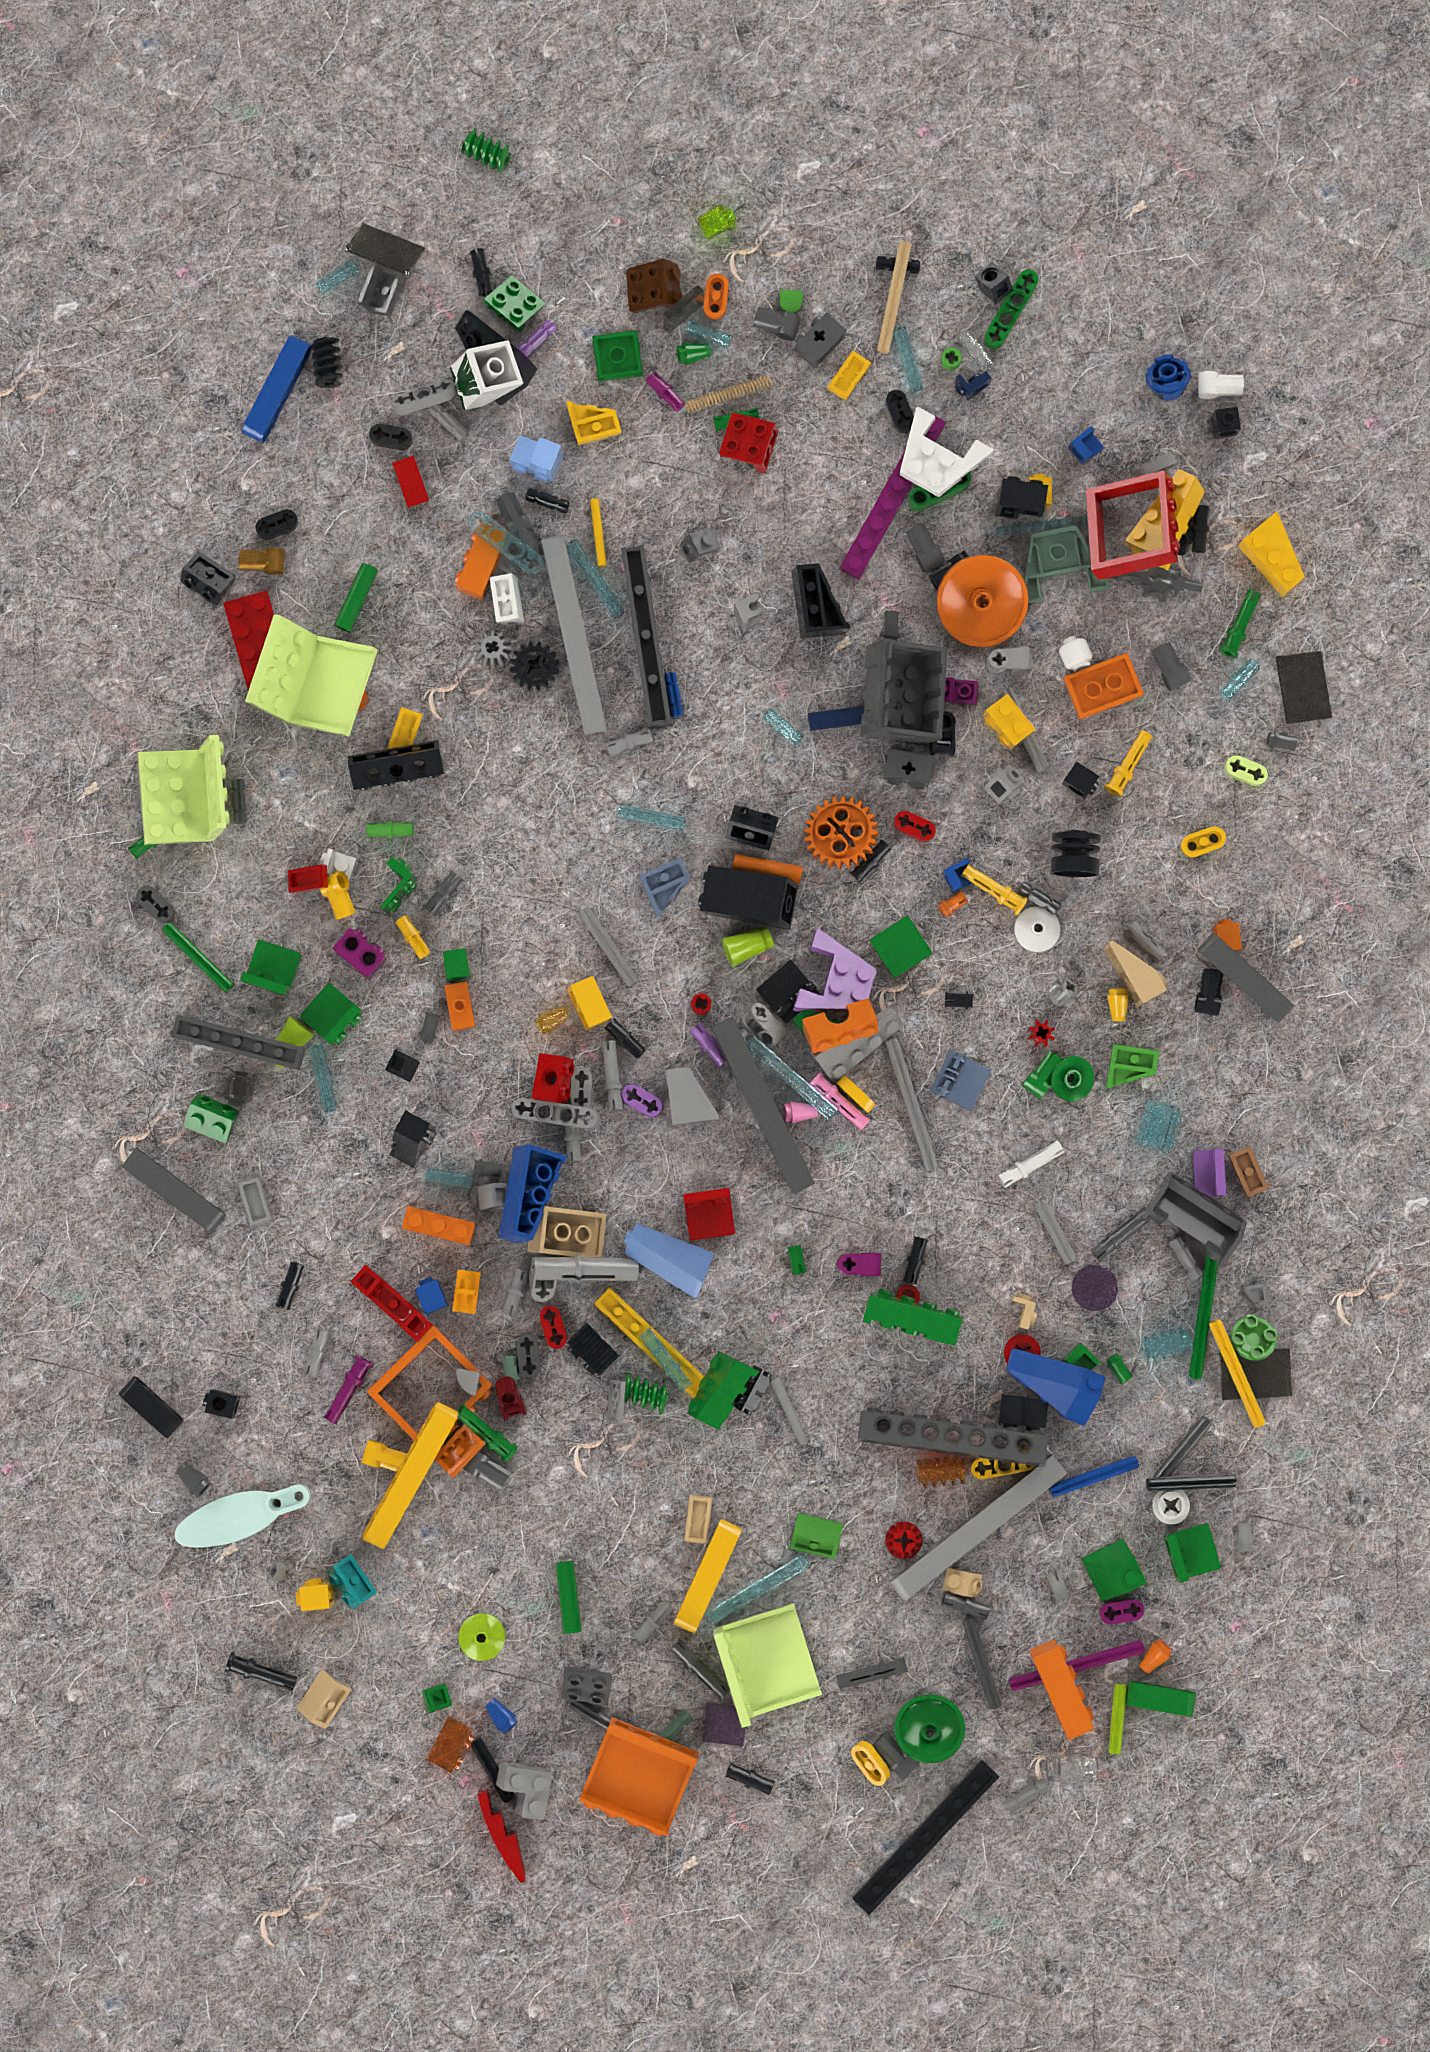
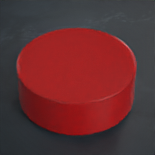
M904 1285L896 1293L898 1298H901L902 1295L915 1298V1303H918L920 1299L918 1289L912 1285Z

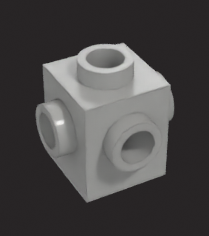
M1009 764L1003 770L1000 767L990 775L992 780L984 788L1000 804L1008 797L1011 800L1021 792L1019 787L1025 780Z

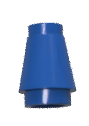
M496 1698L492 1699L485 1706L497 1730H501L503 1734L510 1731L518 1723L515 1718L516 1715Z

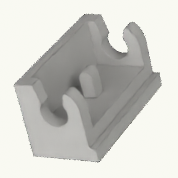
M757 592L734 603L733 613L743 633L761 621V617H757L754 620L751 619L762 612V608L758 606L760 598Z

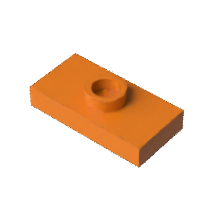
M467 981L444 985L452 1031L476 1027Z

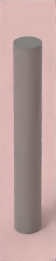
M780 1378L771 1380L799 1444L807 1442L806 1434Z

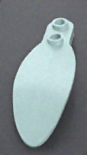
M296 1484L275 1492L245 1491L225 1496L187 1516L176 1528L174 1536L179 1544L196 1548L233 1543L265 1529L279 1515L306 1506L311 1500V1492L307 1486ZM298 1491L303 1494L302 1500L296 1497ZM276 1499L281 1501L280 1507L275 1506L274 1501Z

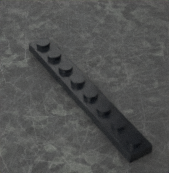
M981 1759L852 1896V1899L870 1915L994 1784L999 1775Z

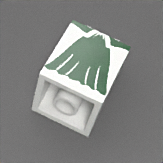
M509 340L468 349L450 367L464 410L485 406L523 384Z

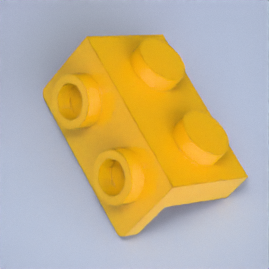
M1008 693L987 708L983 714L986 725L990 729H995L999 735L1000 743L1004 747L1008 746L1010 750L1036 730Z

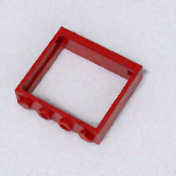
M1165 470L1086 489L1091 571L1098 580L1178 562L1177 552H1179L1180 545L1178 539H1176V532L1179 531L1176 518H1174V512L1177 511V504L1173 498L1175 486L1173 485V478H1170ZM1159 488L1164 547L1106 561L1102 501Z

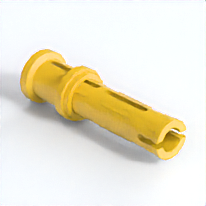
M1144 730L1139 731L1121 765L1114 768V775L1110 782L1105 784L1104 789L1117 797L1123 796L1122 791L1128 781L1133 779L1132 772L1153 738L1151 734Z
M970 864L967 865L961 874V877L966 878L997 898L998 904H1004L1012 909L1015 915L1020 913L1028 900L1027 897L1023 898L1013 892L1010 886L1004 887Z

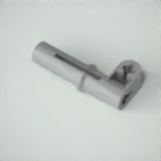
M576 1254L574 1257H533L529 1272L531 1296L539 1302L550 1300L554 1296L557 1281H574L576 1284H579L580 1281H637L639 1264L632 1258L581 1257L580 1254Z

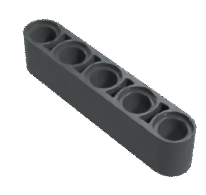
M1214 932L1198 948L1202 955L1278 1023L1294 1007L1282 993Z
M135 1148L123 1163L122 1167L208 1232L213 1233L226 1216L223 1211L138 1148Z

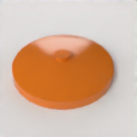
M985 554L966 557L955 563L946 572L939 584L936 596L938 616L944 628L955 639L964 644L974 647H988L999 644L1010 638L1024 621L1028 609L1026 584L1021 574L1002 558Z

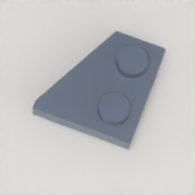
M681 857L639 875L656 916L663 912L690 879Z

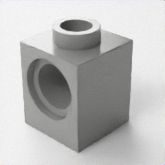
M490 1183L478 1187L479 1210L503 1209L508 1183Z

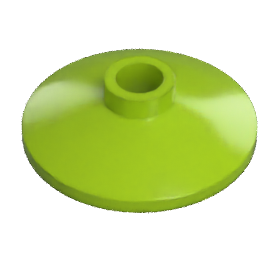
M479 1613L472 1615L464 1621L459 1630L460 1647L468 1657L474 1660H490L497 1656L504 1646V1627L496 1617L490 1614ZM484 1634L486 1636V1640L484 1642H479L477 1640V1635Z

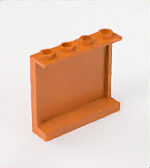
M612 1717L579 1801L583 1802V1805L587 1808H598L605 1811V1814L612 1818L620 1817L625 1819L632 1826L645 1827L654 1835L667 1836L693 1768H695L699 1752Z

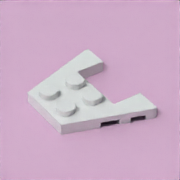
M917 407L900 475L940 497L958 483L969 471L977 468L983 460L991 457L994 449L975 440L964 458L956 455L924 437L934 423L935 416Z

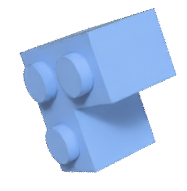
M519 435L510 457V465L518 473L525 474L528 472L541 482H547V480L553 482L563 459L561 445L541 437L537 442Z

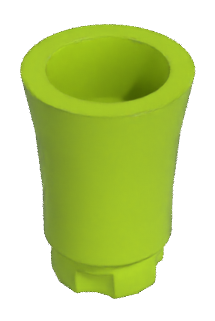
M766 926L721 938L724 952L732 968L765 952L766 949L774 947L771 933Z
M289 1016L275 1040L303 1047L315 1034L301 1022Z

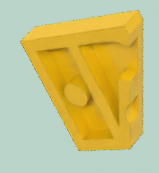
M571 401L566 402L578 446L622 434L616 410L609 408L600 409L593 405L584 406L574 404Z

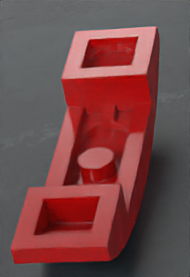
M366 1264L350 1281L400 1325L416 1342H419L433 1326L419 1310Z

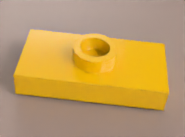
M852 350L827 386V389L846 401L871 366V362Z
M401 706L387 749L412 745L423 714Z

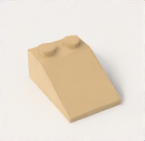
M1112 940L1103 947L1123 985L1127 988V992L1130 994L1136 1008L1167 991L1165 987L1167 982L1161 973L1158 974L1154 968Z
M544 1206L542 1211L544 1214L533 1240L528 1241L527 1252L574 1257L576 1254H580L581 1257H602L607 1214Z

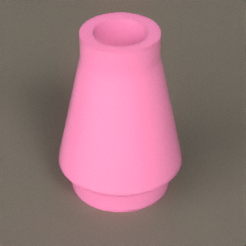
M791 1101L788 1104H783L784 1122L794 1124L807 1119L817 1118L818 1116L816 1104Z

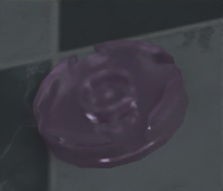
M1089 1265L1080 1269L1074 1276L1071 1291L1075 1302L1079 1306L1089 1311H1101L1108 1308L1115 1301L1118 1294L1116 1278L1110 1270L1100 1265Z

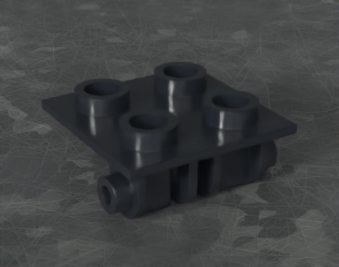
M789 960L756 989L785 1024L801 1012L793 1010L799 989L821 995L816 986L805 977L792 960Z

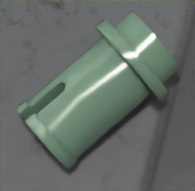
M503 1356V1377H512L517 1384V1380H520V1377H517V1356Z

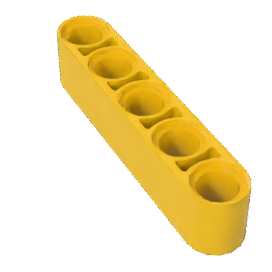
M720 1519L674 1620V1625L695 1634L742 1528Z

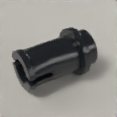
M966 991V994L945 993V1007H966V1010L973 1008V994H968V991Z

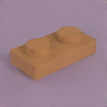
M1250 1146L1228 1155L1246 1198L1269 1189Z

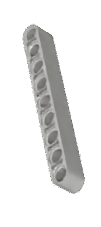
M564 535L542 539L541 542L584 735L607 731Z
M1053 1454L1049 1455L1046 1458L1045 1467L1036 1466L1033 1470L1027 1472L896 1575L889 1583L902 1600L906 1601L1063 1478L1067 1471Z

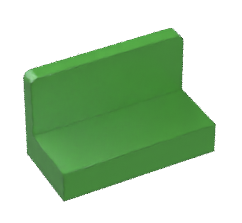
M798 1513L789 1548L835 1559L843 1524Z

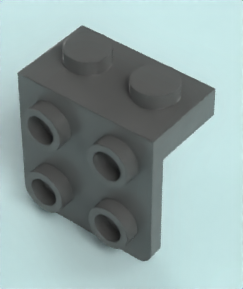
M566 1667L561 1699L588 1702L595 1705H608L612 1675L608 1672Z

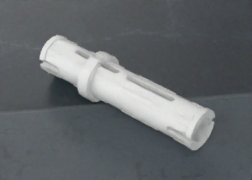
M1055 1141L1026 1160L1016 1162L1015 1166L998 1175L1004 1188H1007L1017 1180L1027 1178L1028 1174L1064 1154L1063 1147L1058 1141Z

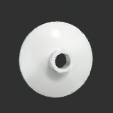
M1040 906L1030 907L1018 916L1014 926L1015 937L1019 944L1028 951H1046L1055 945L1060 936L1059 920L1056 915L1048 912L1047 908L1043 909ZM1036 924L1042 926L1041 932H1036L1034 930V926Z

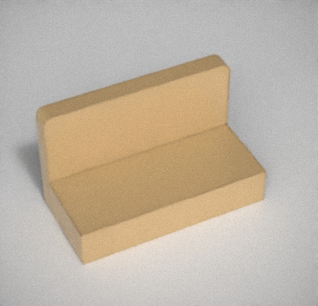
M322 1669L298 1704L297 1710L311 1723L326 1729L352 1689L347 1684L334 1679L327 1671Z

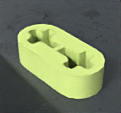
M1241 756L1230 757L1224 766L1227 775L1252 786H1260L1268 777V772L1264 766ZM1237 761L1239 762L1238 766L1245 770L1238 769L1236 772H1233V767L1230 766V763L1233 764ZM1256 770H1259V775L1262 776V778H1259L1257 781L1253 780L1254 776L1247 772H1255Z

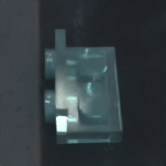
M1148 1100L1136 1144L1168 1154L1169 1150L1174 1146V1132L1181 1121L1180 1109L1173 1105Z

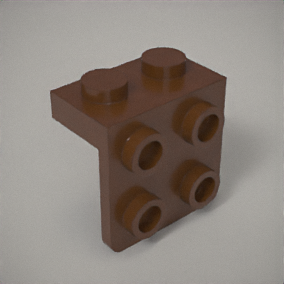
M663 258L628 268L626 278L629 310L637 313L659 306H664L674 311L682 309V292L679 280L681 273L678 264Z

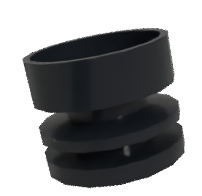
M1067 830L1053 833L1052 841L1060 844L1052 845V850L1060 852L1062 855L1051 858V874L1063 877L1098 876L1100 860L1090 857L1089 854L1100 851L1099 846L1092 844L1100 843L1101 836L1082 830Z

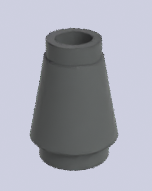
M186 1462L176 1471L192 1495L201 1496L211 1485L207 1476Z

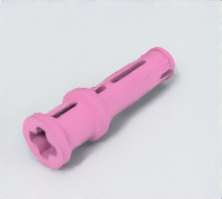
M821 1071L807 1086L809 1089L815 1090L822 1097L823 1102L827 1103L829 1101L856 1125L860 1131L870 1121L869 1118L838 1092L839 1089L836 1084L832 1085L823 1077Z

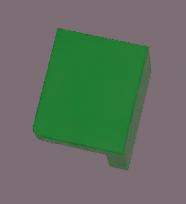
M465 948L443 951L448 981L471 978Z
M1078 1343L1063 1358L1068 1364L1092 1370L1095 1366L1101 1364L1082 1343Z

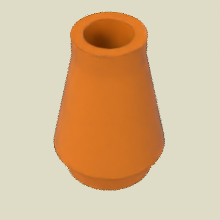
M1158 1639L1156 1642L1153 1641L1139 1666L1147 1674H1150L1154 1669L1170 1659V1654L1173 1651L1161 1639Z

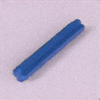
M1132 1456L1057 1482L1049 1489L1052 1496L1057 1497L1139 1468L1137 1458Z

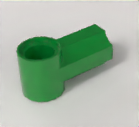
M1049 1051L1036 1070L1030 1073L1022 1087L1038 1099H1041L1051 1086V1074L1054 1067L1062 1058Z

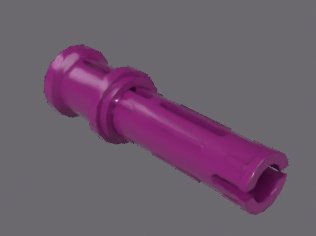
M359 1355L354 1357L355 1362L349 1372L345 1373V1381L329 1410L324 1415V1418L337 1425L358 1386L361 1387L364 1384L363 1379L374 1366L373 1363Z

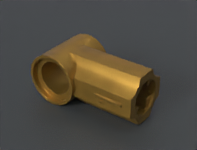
M265 548V550L240 549L239 569L263 571L273 575L284 574L285 550L281 548Z

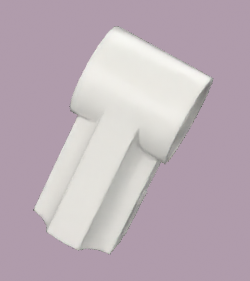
M1215 371L1198 373L1199 398L1213 399L1218 396L1243 395V375H1218V372Z

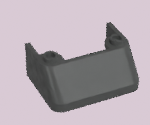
M1168 1172L1142 1216L1145 1220L1149 1217L1157 1223L1159 1221L1165 1222L1167 1219L1205 1244L1206 1254L1215 1261L1219 1260L1218 1267L1220 1269L1223 1268L1242 1241L1247 1222L1240 1215L1172 1172Z

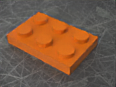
M1128 653L1063 677L1079 721L1144 696Z

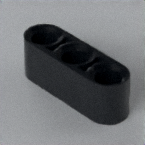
M133 1376L118 1393L126 1403L166 1438H169L184 1422L183 1418L136 1376Z

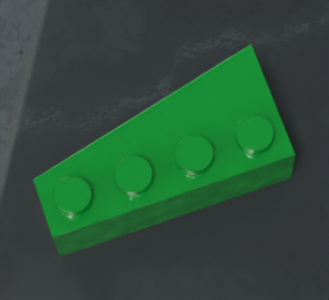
M879 1289L878 1292L874 1291L870 1294L862 1322L871 1324V1320H875L883 1328L896 1329L900 1327L901 1331L906 1334L919 1336L920 1333L924 1334L923 1337L953 1346L957 1344L964 1316L959 1315L960 1311L946 1308V1311L937 1309L938 1305L930 1302H924L923 1305L915 1303V1298L905 1295L898 1298L892 1296L893 1292L885 1289Z

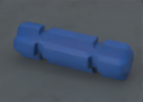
M675 672L664 674L665 684H667L666 690L669 705H671V716L680 717L684 712L682 705H680L681 696L679 686L676 684L677 676Z

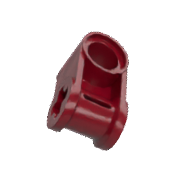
M508 1376L499 1378L495 1383V1389L504 1421H508V1418L519 1414L527 1415L522 1395L519 1393L514 1378Z

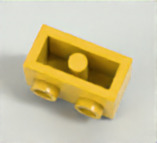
M322 1578L307 1579L305 1584L299 1587V1592H296L297 1606H301V1611L331 1608L335 1604L333 1585L330 1581L322 1582Z

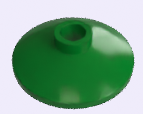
M1078 1056L1063 1058L1056 1064L1051 1074V1086L1054 1093L1060 1099L1068 1102H1076L1086 1097L1094 1084L1092 1066L1087 1060ZM1071 1074V1080L1067 1081V1076Z

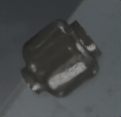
M235 1071L234 1075L227 1076L223 1089L224 1099L228 1100L227 1103L233 1106H246V1103L251 1102L253 1099L254 1080L248 1077V1073Z

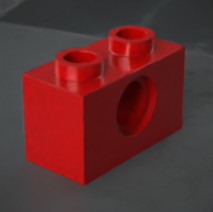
M539 1053L531 1099L567 1104V1099L570 1096L571 1076L574 1073V1059ZM557 1075V1080L553 1084V1078Z

